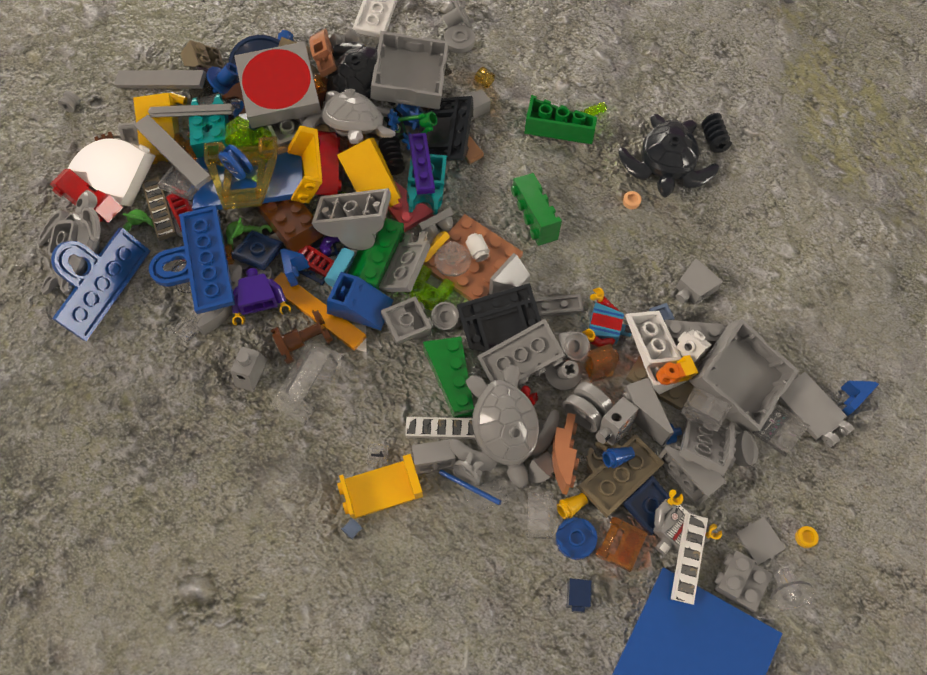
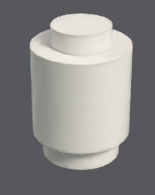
M477 233L468 236L465 243L472 258L476 262L486 260L490 255L483 236Z

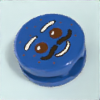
M229 144L223 152L221 151L218 154L220 161L226 169L239 180L246 178L245 172L250 174L253 171V166L248 158L234 145Z

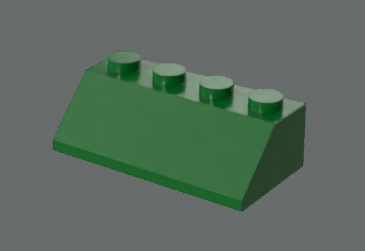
M385 218L383 228L377 232L374 245L369 249L357 251L347 274L361 278L380 291L379 286L398 244L402 242L405 235L404 223Z

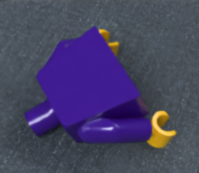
M250 268L246 271L247 277L238 280V286L233 291L235 305H232V313H235L232 323L235 326L237 325L236 319L238 317L241 318V323L244 325L245 317L242 315L278 307L277 303H280L281 307L279 310L282 315H284L281 310L283 306H287L289 312H291V307L285 303L286 298L281 286L273 279H267L264 273L258 274L257 269Z

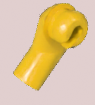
M172 92L169 93L175 103L187 104L188 98L186 96Z

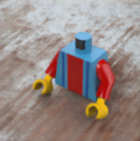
M602 288L593 289L595 293L590 295V299L593 301L597 300V303L595 302L589 329L582 332L587 336L590 344L603 349L617 344L620 335L631 337L632 332L629 325L622 324L624 314L604 296Z

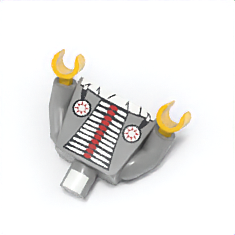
M674 489L669 492L670 498L665 499L655 510V528L653 532L661 538L655 548L663 555H667L671 548L679 551L685 513H689L680 505L683 502L682 494L677 498H673L677 494ZM716 524L709 526V531L705 534L704 544L710 541V538L716 540L722 537V531L712 533L717 528Z

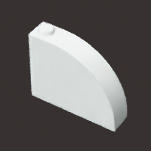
M101 139L84 147L74 157L68 169H71L94 189L110 194L120 205L132 207L156 156L149 152V148L141 144L138 146L118 139Z

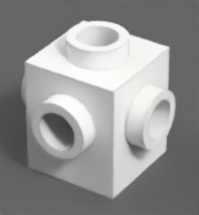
M691 330L681 334L676 348L681 356L690 355L695 363L712 344L705 340L706 337L701 332Z

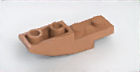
M325 28L310 36L309 39L311 54L316 61L322 78L337 70L332 54V45Z
M572 413L567 414L564 429L556 427L552 444L554 474L562 494L567 495L569 487H574L576 476L572 474L573 470H577L579 458H576L577 449H573L574 439H571L572 434H576L578 423L574 422L576 414Z

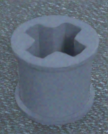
M350 518L349 522L341 528L352 540L363 529L353 518Z

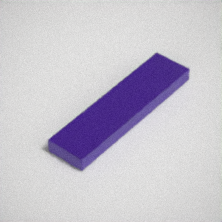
M426 133L409 134L408 139L417 195L435 193Z

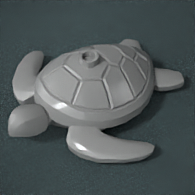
M346 89L342 93L337 91L326 92V103L321 110V114L309 116L302 123V126L310 128L326 123L338 134L348 136L351 144L362 142L363 134H368L372 131L384 138H390L396 134L395 131L382 125L383 117H388L387 114L390 113V109L374 105L367 97L356 93L355 89Z
M86 190L79 196L74 213L69 214L67 211L59 210L49 218L37 241L38 245L42 246L50 238L49 256H52V252L57 245L65 241L81 242L97 255L100 253L101 224L99 216L94 210L98 201L95 194ZM71 255L68 258L69 264L77 275L81 276L87 272L88 264L83 257ZM52 267L53 274L45 278L41 286V292L47 295L59 284L60 290L68 295L72 290V285L60 277Z
M509 365L503 371V380H494L488 386L481 377L471 375L466 379V384L470 391L479 398L474 408L472 425L475 439L482 452L473 450L457 439L450 440L451 451L461 461H465L468 453L471 452L473 459L470 465L472 466L475 462L479 461L483 462L484 465L478 469L481 471H490L495 468L497 463L508 465L507 474L514 486L522 489L528 483V472L523 462L530 455L537 457L544 453L551 445L556 427L559 425V413L556 410L549 412L546 421L539 431V423L534 406L529 398L517 388L519 381L518 366Z

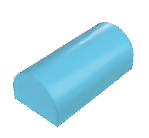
M347 248L341 249L324 279L328 285L334 287L340 272L347 273L354 260V251Z

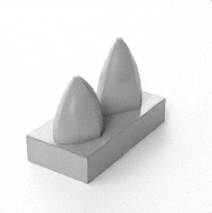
M352 28L348 29L346 35L340 36L334 33L329 38L332 46L348 42L361 43L359 33Z
M448 208L419 223L416 228L419 233L421 231H428L427 237H433L434 239L438 234L437 224L446 232L453 228L451 217L453 212L451 208Z

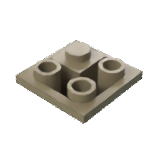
M190 40L180 53L184 66L207 72L211 67L222 69L225 66L217 48Z

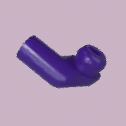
M324 237L319 246L320 252L326 256L330 255L332 251L330 247L332 244L340 242L339 238Z

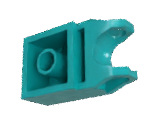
M216 94L212 104H224L221 94ZM193 98L191 105H200L197 98ZM229 115L189 116L190 146L197 158L217 155L231 144Z
M430 154L435 193L417 195L412 159H410L407 185L409 212H413L417 204L425 202L431 205L433 215L438 214L443 201L447 156Z

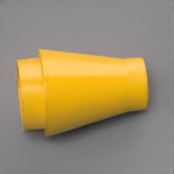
M580 493L560 500L556 508L563 519L572 518L584 505L588 504V499L584 493Z

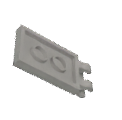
M421 231L419 238H413L414 232L406 233L404 242L398 244L379 286L382 292H411L431 247L430 244L433 242V237H427L428 231Z
M806 372L794 379L778 399L815 440L821 438L829 448L840 441V438L835 433H832V431L837 429L845 437L855 429L852 424L843 420L847 417L846 414Z

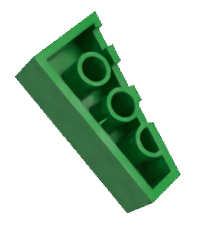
M531 95L524 134L592 144L597 117L578 110L573 112L566 106L561 105L558 107L552 105L549 100L541 101L537 99V96Z
M534 173L513 178L511 192L518 200L519 210L523 211L525 224L529 225L531 229L530 235L532 240H535L538 246L558 240L562 220L560 217H555V208L553 206L549 207V198L546 194L542 195V186Z
M461 336L423 342V351L435 374L453 418L473 417L474 406L471 391L466 384V379L469 377Z

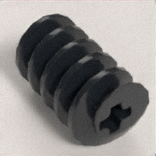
M720 113L708 115L702 121L701 127L703 128L709 148L714 153L724 152L731 147L732 142L730 141L722 115Z
M396 135L390 138L382 137L378 142V146L391 175L401 174L405 166H403L404 161L402 160L403 156L401 154L399 137Z

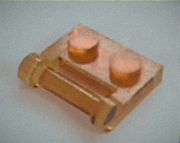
M612 517L610 520L611 526L600 549H597L595 555L631 572L648 533L619 518ZM618 529H622L624 533L613 555L608 551Z

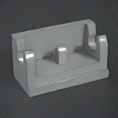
M451 439L412 445L416 473L423 474L440 471L441 469H452L456 461L455 454L451 451L449 445Z

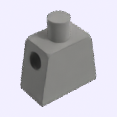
M695 259L676 286L680 291L676 294V299L680 303H684L689 299L692 303L697 304L717 292L723 281L699 260Z
M246 347L240 348L231 368L235 387L254 392L268 360L261 352Z

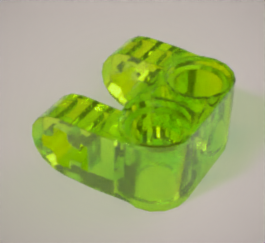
M238 116L226 124L225 143L227 145H234L243 152L253 153L266 146L270 142L272 134L271 131L263 127L255 131L248 128V120Z
M422 265L411 292H409V297L416 296L418 302L423 303L424 308L432 311L437 304L446 301L452 293L455 283L446 278L436 289L426 283L432 273V269ZM430 298H436V300H434V301H430V300H428V299H430Z

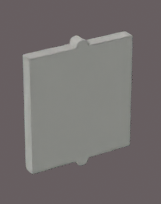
M765 517L754 523L749 522L747 527L735 533L751 559L756 561V565L767 559L772 560L774 555L786 549Z

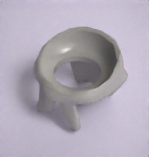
M469 452L465 461L457 460L455 462L453 472L457 478L475 487L481 482L480 479L484 471L478 469L484 463L479 461L471 466L473 454Z

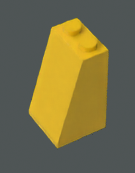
M169 93L133 97L136 123L146 115H149L148 110L150 107L177 106ZM178 117L152 118L180 145ZM137 130L139 145L146 146L150 149L149 152L156 156L152 164H157L159 161L169 162Z
M368 138L337 155L356 192L389 188L391 193L389 207L400 203L398 199L402 196L374 138Z

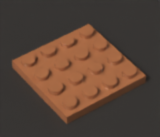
M464 214L448 232L450 238L427 262L423 263L421 268L470 301L489 295L490 278L513 253L520 259L523 256V251ZM474 233L481 234L489 248L490 256L481 262H476L472 258L465 243L468 236Z

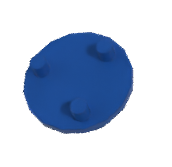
M227 63L222 69L219 67L208 69L206 76L210 85L214 88V93L219 92L224 95L235 85L233 81L238 76L236 65Z

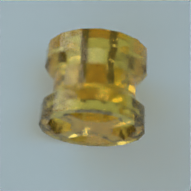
M481 67L475 74L474 80L477 83H481L482 87L488 88L493 83L495 74L488 72L487 68Z

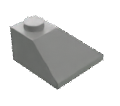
M515 253L490 278L489 295L530 283V273Z

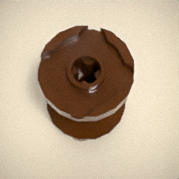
M312 310L317 323L301 331H298L296 328L283 335L279 327L271 330L281 355L286 357L284 360L287 365L295 361L292 352L305 346V341L320 334H323L328 345L333 341L327 328L322 326L325 322L318 310Z

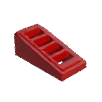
M180 190L166 196V199L182 232L178 215L190 212L192 209L184 191Z
M310 245L298 251V253L304 254L309 264L308 269L326 277L334 260ZM326 264H329L325 270H322Z

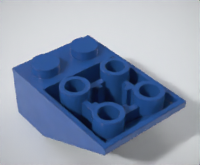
M340 272L327 299V314L382 330L385 321L381 315V310L392 306L394 300L361 278Z

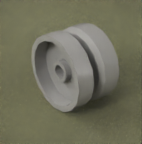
M580 382L574 389L573 394L563 401L562 407L566 414H576L574 422L578 423V426L594 433L599 429L603 416L613 407V403L596 386L587 382Z

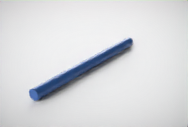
M442 469L439 471L440 475L497 505L501 504V500Z

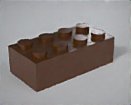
M290 199L255 204L257 211L288 250L298 252L300 249L323 237V234L312 225L314 216L303 203Z

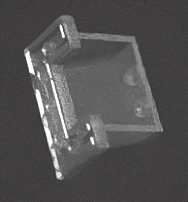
M309 339L270 406L305 425L315 409L314 406L304 401L321 370L324 368L335 374L344 356Z

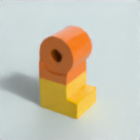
M687 355L683 356L675 364L671 362L666 363L657 371L656 377L661 384L670 385L690 380L699 372L691 356Z

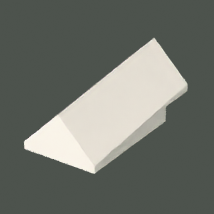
M660 311L626 314L627 322L655 391L660 395L685 383L686 381L663 385L657 380L656 373L668 362L675 364L682 358Z

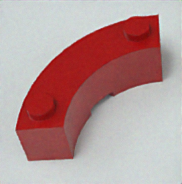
M318 131L322 184L315 194L336 195L338 191H341L342 181L339 180V158L337 156L339 154L340 137H337L336 132Z
M64 169L50 183L54 193L60 197L64 196L75 206L79 196L86 190L95 194L98 201L94 210L99 216L100 223H109L123 208L110 194L89 189L90 185L71 169Z

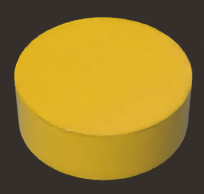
M804 526L797 530L795 539L801 547L811 548L818 543L819 536L814 528Z

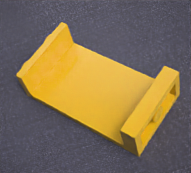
M300 125L288 146L289 154L302 156L303 179L293 193L291 200L309 204L322 184L318 130Z
M411 454L404 455L401 462L346 479L343 475H339L341 482L337 483L340 495L344 494L346 502L342 503L345 514H350V517L353 519L423 497Z

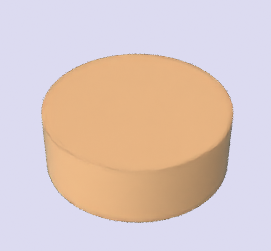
M635 191L627 192L623 198L624 206L628 209H637L642 200L640 194Z

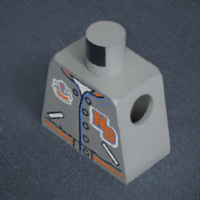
M622 397L603 416L598 433L596 434L597 441L602 444L608 442L610 445H615L628 435L633 427L639 407Z

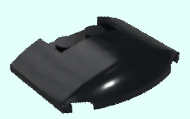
M472 96L441 98L440 109L430 108L429 111L425 110L424 114L434 112L437 116V124L432 126V131L426 133L429 154L447 156L446 161L465 159L469 149L467 145L471 118L474 111ZM420 126L419 133L425 130V128Z
M530 283L457 304L468 346L471 350L476 349L485 352L541 321Z

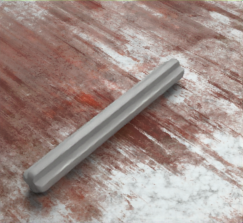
M232 104L150 107L148 113L152 118L232 115L234 108Z

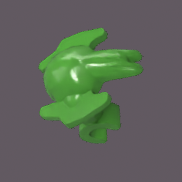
M140 209L132 210L128 214H122L126 216L128 221L122 227L127 232L132 228V225H140L144 222H147L154 228L152 219Z
M239 218L238 221H233L226 227L227 244L233 250V239L239 237L243 232L250 233L253 230L263 234L262 230L267 229L271 233L272 228L268 225H262L261 227L244 226L241 222L242 218Z

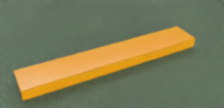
M281 272L274 279L281 286L288 302L315 322L312 310H318L325 324H322L323 328H327L332 335L355 351L367 338L365 333L346 319L327 314V305L299 284L291 287L284 273Z

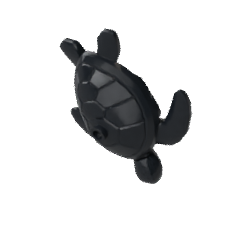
M357 42L332 46L333 57H340L335 62L337 70L327 76L326 92L337 91L342 93L346 89H355L356 93L362 94L368 99L371 98V83L374 66L377 62L378 44L376 48ZM388 102L391 106L396 104L393 102Z
M658 114L651 115L650 122L653 129L643 141L641 150L643 162L633 157L627 149L623 147L619 149V158L629 174L642 181L647 180L651 174L660 177L657 182V188L664 198L674 191V179L681 178L685 188H696L710 181L719 170L718 164L714 163L702 170L694 171L699 159V147L692 134L697 127V123L693 120L681 123L676 119L665 121Z

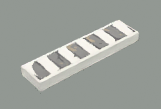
M406 417V438L476 440L472 425L473 418Z
M685 513L671 593L672 600L694 605L708 518Z

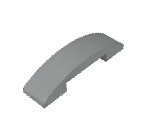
M238 266L230 277L233 291L238 286V280L246 277L241 266ZM232 306L217 309L214 313L210 311L205 312L196 325L201 334L205 335L220 326L232 314Z

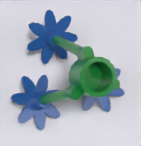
M418 108L414 112L409 111L410 116L407 117L397 116V112H393V109H390V113L387 114L389 119L388 125H391V130L398 131L397 124L401 121L413 123L412 130L416 127L418 130L420 126L424 127L425 130L421 133L432 131V126L437 124V116L434 112L419 114ZM403 133L404 139H402V142L407 144L406 149L409 150L408 136Z

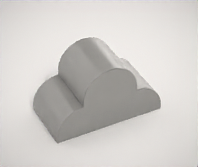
M386 188L321 196L312 225L317 231L326 236L338 237L345 246L351 249H369L374 245L377 232L383 228L391 199L390 190Z

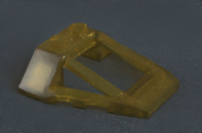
M277 136L258 138V146L238 148L248 158L252 166L258 165L257 186L255 188L230 190L232 174L218 157V154L226 148L223 142L204 143V161L210 172L209 174L223 209L261 206L276 165L278 155ZM216 165L225 167L223 188Z

